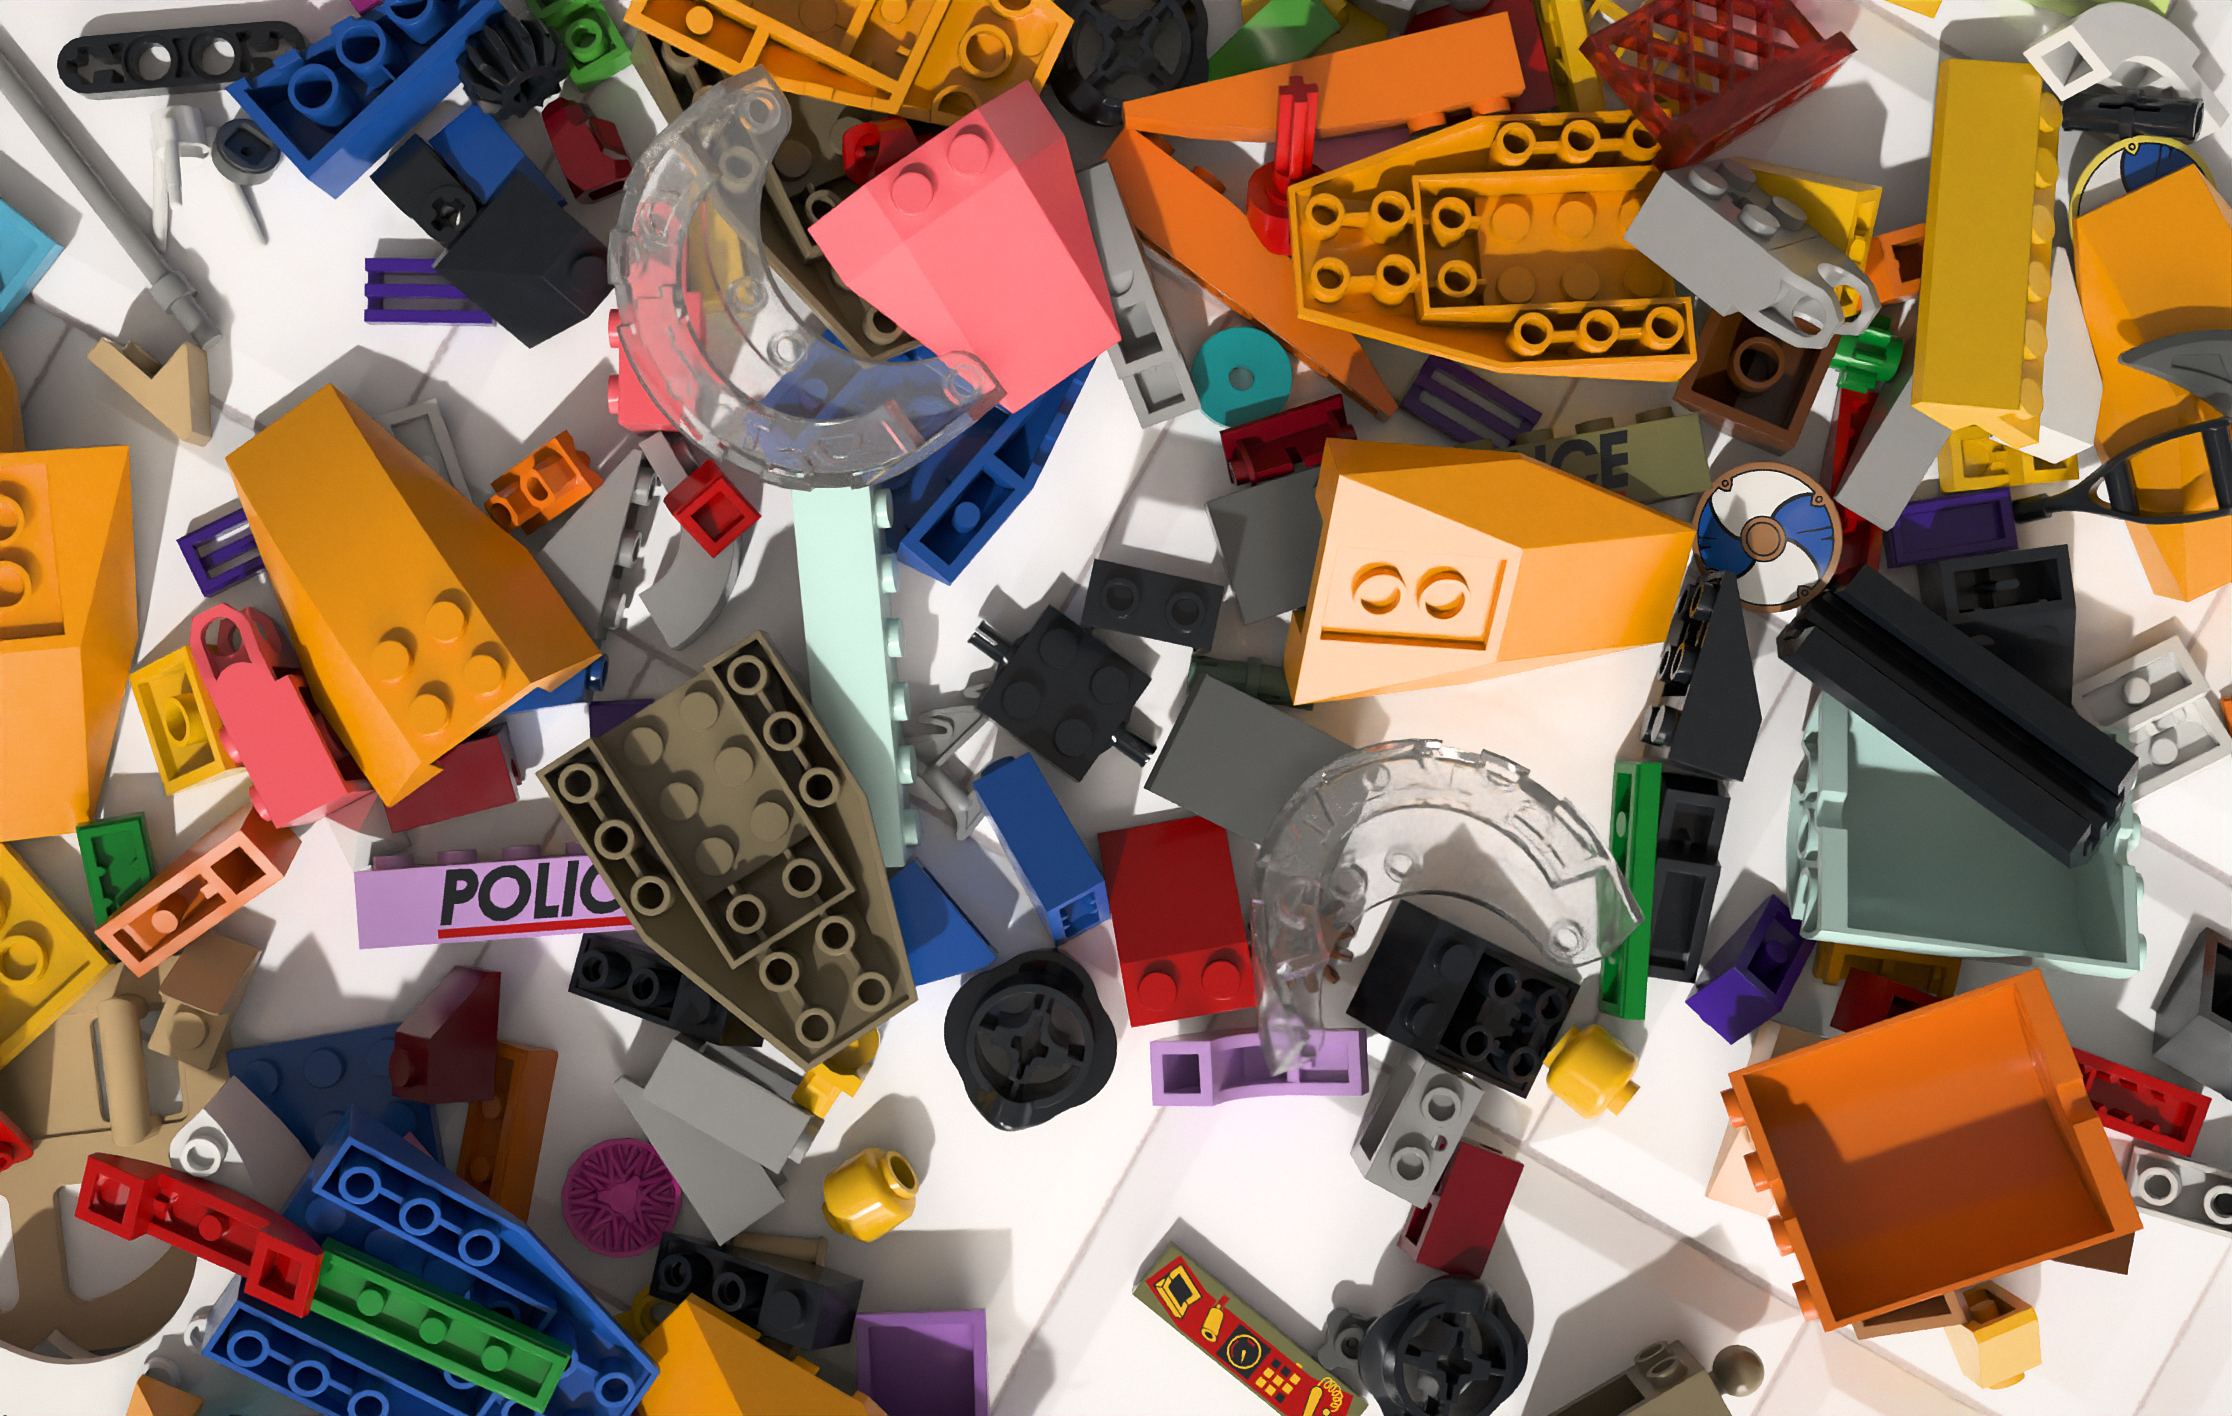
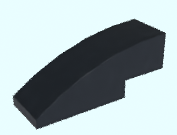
M1661 772L1648 977L1695 984L1722 868L1717 857L1731 800L1722 780Z

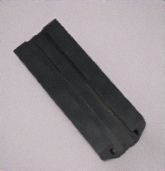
M1866 563L1848 568L1829 582L1816 597L1800 607L1796 612V616L1776 638L1779 659L2069 869L2089 863L2102 841L2110 834L2119 821L2138 775L2139 757Z

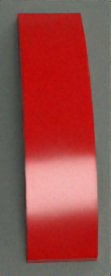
M101 1152L88 1155L74 1217L128 1241H132L145 1234L151 1235L247 1278L244 1293L300 1318L309 1314L325 1252L308 1234L294 1223L243 1194L183 1171L119 1155Z

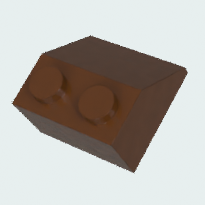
M1711 307L1696 341L1697 361L1680 379L1672 399L1690 412L1698 413L1700 419L1719 432L1781 457L1795 447L1842 335L1834 334L1828 346L1822 349L1797 348L1757 326L1741 312L1722 316ZM1794 316L1795 323L1802 332L1808 335H1817L1822 330L1813 323Z

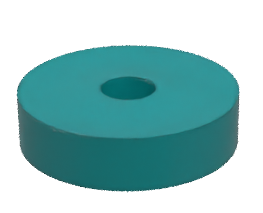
M1250 327L1228 328L1210 337L1197 352L1191 368V375L1202 403V407L1199 410L1208 420L1225 429L1280 412L1286 404L1292 388L1291 363L1283 347L1269 334ZM1244 368L1251 373L1253 384L1246 390H1237L1230 384L1229 374L1234 369Z

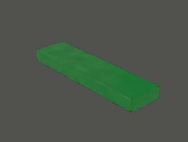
M1616 760L1613 773L1598 1009L1599 1012L1621 1019L1645 1020L1662 763Z
M327 1237L321 1246L325 1253L310 1308L311 1311L541 1414L544 1413L575 1347L333 1238Z

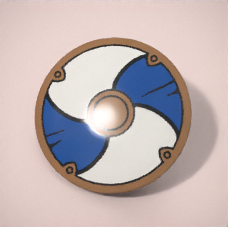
M1756 461L1728 470L1712 482L1713 489L1703 493L1692 519V525L1696 529L1692 545L1695 562L1702 575L1724 570L1734 572L1743 609L1760 613H1777L1792 610L1812 600L1828 585L1841 559L1843 530L1841 519L1833 500L1822 485L1813 477L1788 464L1773 461Z

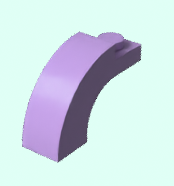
M1313 1025L1246 1027L1180 1034L1149 1041L1153 1106L1214 1107L1229 1101L1256 1097L1299 1095L1363 1096L1369 1093L1366 1028H1313Z

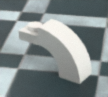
M2108 2L2094 6L2037 38L2022 52L2061 101L2068 99L2095 83L2109 87L2119 95H2125L2128 89L2144 90L2147 97L2191 100L2200 98L2203 99L2202 103H2204V117L2197 141L2220 130L2230 116L2229 112L2192 67L2201 51L2174 24L2142 6L2124 2ZM2172 138L2185 145H2189L2196 142L2188 141V139Z

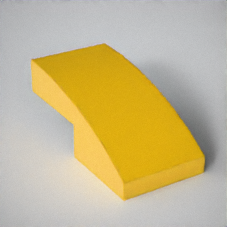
M1968 426L1952 431L1937 455L1941 494L2080 479L2077 454L2054 464L1989 439L1990 433L1979 426Z

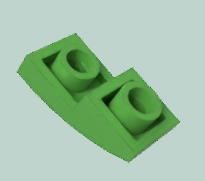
M525 0L532 14L537 19L543 18L549 27L552 26L563 40V47L569 54L567 63L571 69L570 76L582 94L632 64L629 59L631 51L600 0Z
M1271 0L1208 60V82L1311 58L1341 26L1320 0Z

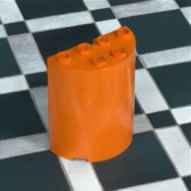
M2039 968L1728 1073L1732 1088L1720 1091L1733 1129L1746 1126L1754 1151L1744 1154L1743 1158L1756 1193L1769 1189L1778 1214L1767 1217L1766 1220L1781 1257L1793 1254L1803 1280L1791 1284L1804 1319L1808 1322L1819 1318L1825 1333L2145 1229L2100 1117L2090 1102L2084 1086L2083 1075Z

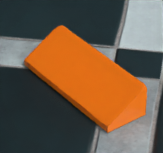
M497 1039L494 1100L469 1102L456 1175L527 1224L558 1052L549 1048Z

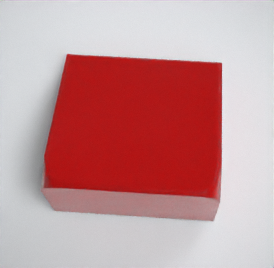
M712 459L706 460L663 499L671 515L713 559L762 517Z

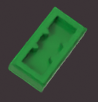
M144 811L81 822L75 827L97 927L158 875ZM100 939L102 950H109Z

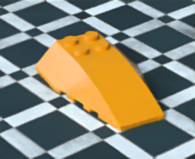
M632 0L623 19L624 22L746 83L889 115H899L903 118L943 127H950L976 108L1027 79L1039 96L1074 23V20L1051 0Z
M328 383L224 457L314 702L387 807H393L443 771L444 768L437 760L439 757L536 687L551 693L603 655L532 553L333 384Z

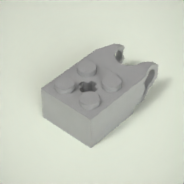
M1718 159L1663 172L1623 236L1626 241L1722 316L1741 312L1757 326L1797 348L1822 349L1828 346L1834 334H1863L1882 307L1875 286L1868 276L1844 252L1805 223L1807 215L1800 207L1781 197L1772 198L1754 184L1757 179L1751 170L1732 159ZM1838 285H1849L1860 294L1862 310L1859 317L1853 322H1845L1844 313L1833 289ZM1794 316L1813 323L1822 330L1817 335H1808L1798 328Z

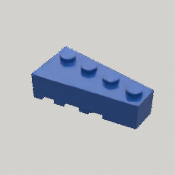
M383 0L384 4L357 19L351 15L330 27L332 31L330 35L304 50L299 51L297 48H293L272 60L275 66L255 78L248 80L244 76L224 89L310 182L337 200L462 83L458 78L460 70L455 60L461 53L467 50L464 41L467 38L478 36L483 31V23L492 25L498 22L503 13L508 12L498 0Z

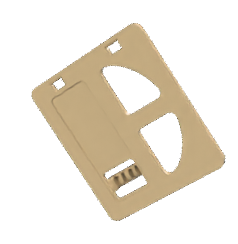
M180 955L170 956L140 978L123 962H116L118 965L0 1071V1109L33 1140L34 1155L30 1159L13 1164L9 1169L0 1172V1195L4 1196L9 1204L19 1287V1300L16 1306L11 1310L0 1309V1339L4 1342L31 1352L51 1332L57 1329L70 1341L87 1351L135 1346L156 1333L175 1315L189 1291L194 1277L197 1256L172 1245L151 1268L129 1284L92 1300L78 1298L71 1291L69 1285L59 1202V1192L63 1186L82 1184L88 1155L95 1152L134 1158L171 1168L168 1156L171 1141L180 1129L230 1079L226 1051L233 1049L231 1028L214 1069L205 1071L178 1060L183 1102L181 1112L165 1115L151 1114L140 1019L145 1018L151 1011L163 1009L167 997L158 994V991ZM97 1018L99 1021L110 1120L106 1119L103 1111L93 1027L94 1021Z

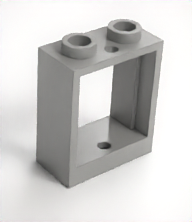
M681 1032L672 1039L640 1095L779 1174L788 1159L798 1164L801 1163L825 1122L824 1119L791 1099V1096L798 1087V1084L731 1046H718Z
M1406 1046L1350 1152L1363 1178L1424 1209L1485 1091L1465 1072ZM1436 1135H1443L1446 1138V1145L1440 1150H1436L1431 1146Z

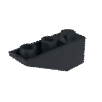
M583 933L567 992L718 1046L762 1047L763 1037L651 947L599 933Z
M663 1232L648 1295L679 1305L693 1293L762 1333V1335L808 1351H815L850 1343L864 1280L808 1261L728 1244L719 1246L714 1241L672 1232Z

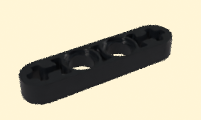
M283 21L82 36L72 39L63 46L57 59V71L59 78L66 87L89 100L100 101L225 90V87L244 76L251 80L275 66L271 58H251L246 40L250 39L249 45L258 53L278 50L279 39L282 38L299 51L309 47L312 43L300 30ZM219 41L229 43L234 51V62L230 69L219 75L208 74L202 63L206 48L212 43ZM164 47L169 52L171 59L170 68L167 73L156 80L144 79L139 70L141 56L150 48ZM92 54L94 58L103 64H121L127 80L124 82L122 74L114 69L94 72L93 83H90L89 80L78 74V67L87 66L89 55ZM251 62L255 68L253 72H250Z

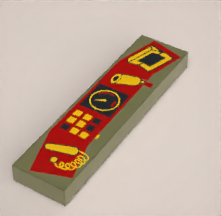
M1172 1241L1131 1290L1134 1297L1281 1416H1361L1369 1406L1366 1398L1334 1372L1325 1369L1318 1359Z

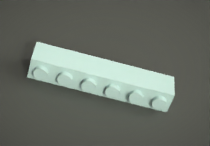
M880 473L803 478L791 484L790 487L811 703L868 797L885 868L904 867L913 855L914 847L921 846L923 829L919 808H910L908 784L916 783L917 761L914 746L904 744L902 721L910 720L911 696L908 683L899 682L897 657H903L905 654V630L902 618H893L891 593L899 591L900 583L897 556L895 553L887 554L885 528H892L894 521L892 494L889 488L881 489Z

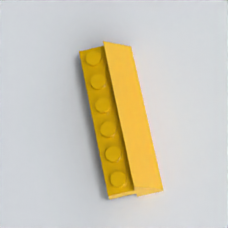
M1949 58L1939 63L1910 406L1952 431L1975 424L2015 449L2039 443L2040 416L2044 407L2042 386L2044 356L2048 347L2046 335L2048 296L2052 288L2050 266L2052 239L2055 235L2056 182L2059 178L2057 163L2059 131L2063 121L2061 101L2042 88L2043 78L2031 63Z

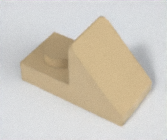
M102 337L86 355L93 364L182 441L205 447L212 439L206 350L203 351L200 346L187 341L179 347L158 373L156 372L162 366L161 362L133 340H130L125 346Z
M210 929L190 942L159 988L158 994L167 997L147 1048L205 1071L214 1069L262 950Z

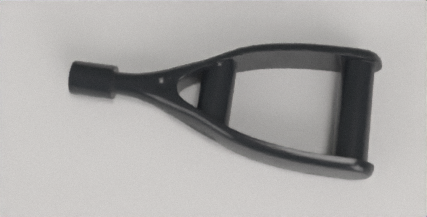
M2228 416L2172 429L2145 439L2118 453L2080 483L2062 493L2053 496L2043 493L2014 500L2012 502L2014 520L2017 524H2024L2051 518L2053 513L2062 511L2086 512L2149 525L2183 524L2232 515V439L2228 425L2232 424V419ZM2201 432L2218 507L2186 512L2140 510L2128 461L2145 450L2168 440ZM2104 480L2110 503L2103 501L2097 495L2098 487Z

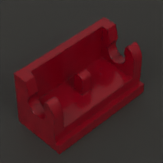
M507 722L480 728L437 759L444 768L443 771L393 807H387L384 802L383 806L392 834L517 802L520 798L517 786L522 785V777L510 739Z
M1439 1135L1434 1149L1440 1150L1445 1147L1446 1138L1443 1135ZM1462 1136L1424 1209L1412 1204L1397 1246L1411 1259L1422 1265L1448 1274L1461 1273L1481 1278L1525 1164L1503 1155L1501 1150Z

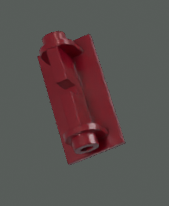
M1341 393L1219 431L1231 484L1235 483L1236 486L1248 483L1249 487L1257 486V483L1294 472L1293 465L1303 462L1306 468L1320 464L1326 438L1358 440L1353 425L1347 424Z

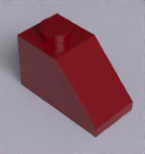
M455 965L395 1031L394 1051L389 1060V1076L392 1081L391 1096L422 1104L494 1100L501 972L468 965Z

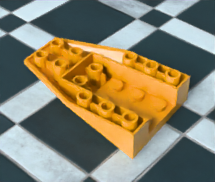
M1672 108L1477 116L1288 186L1287 203L1296 317L1498 373L1678 382L1697 361L1691 296L1676 297L1674 277L1623 238L1663 172L1678 169Z
M2193 163L2174 170L2072 219L2076 289L2103 384L2094 438V447L2102 465L2118 453L2155 435L2179 427L2224 417L2215 408L2187 390L2162 378L2118 363V357L2122 352L2162 337L2203 330H2232V208ZM2230 424L2228 427L2232 439V424ZM2201 432L2168 440L2145 450L2128 461L2140 510L2186 512L2218 507ZM2232 515L2192 523L2149 525L2125 521L2154 595L2190 602L2232 582Z
M1326 438L1315 493L1323 519V526L1306 611H1292L1282 662L1293 705L1468 684L1666 642L1696 529L1690 523L1518 452Z
M110 444L0 453V842L76 833L75 827L78 823L92 821L95 817L138 639L129 445Z

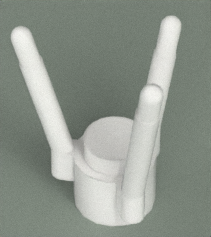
M169 106L160 108L150 114L153 138L149 140L153 159V246L160 254L166 251L168 194L170 208L174 211L181 210L183 208L181 169H190L202 165L205 152H209L211 156V147L219 130L218 126H205L202 110L194 106ZM218 171L254 248L263 250L266 247V241L240 184L228 180Z

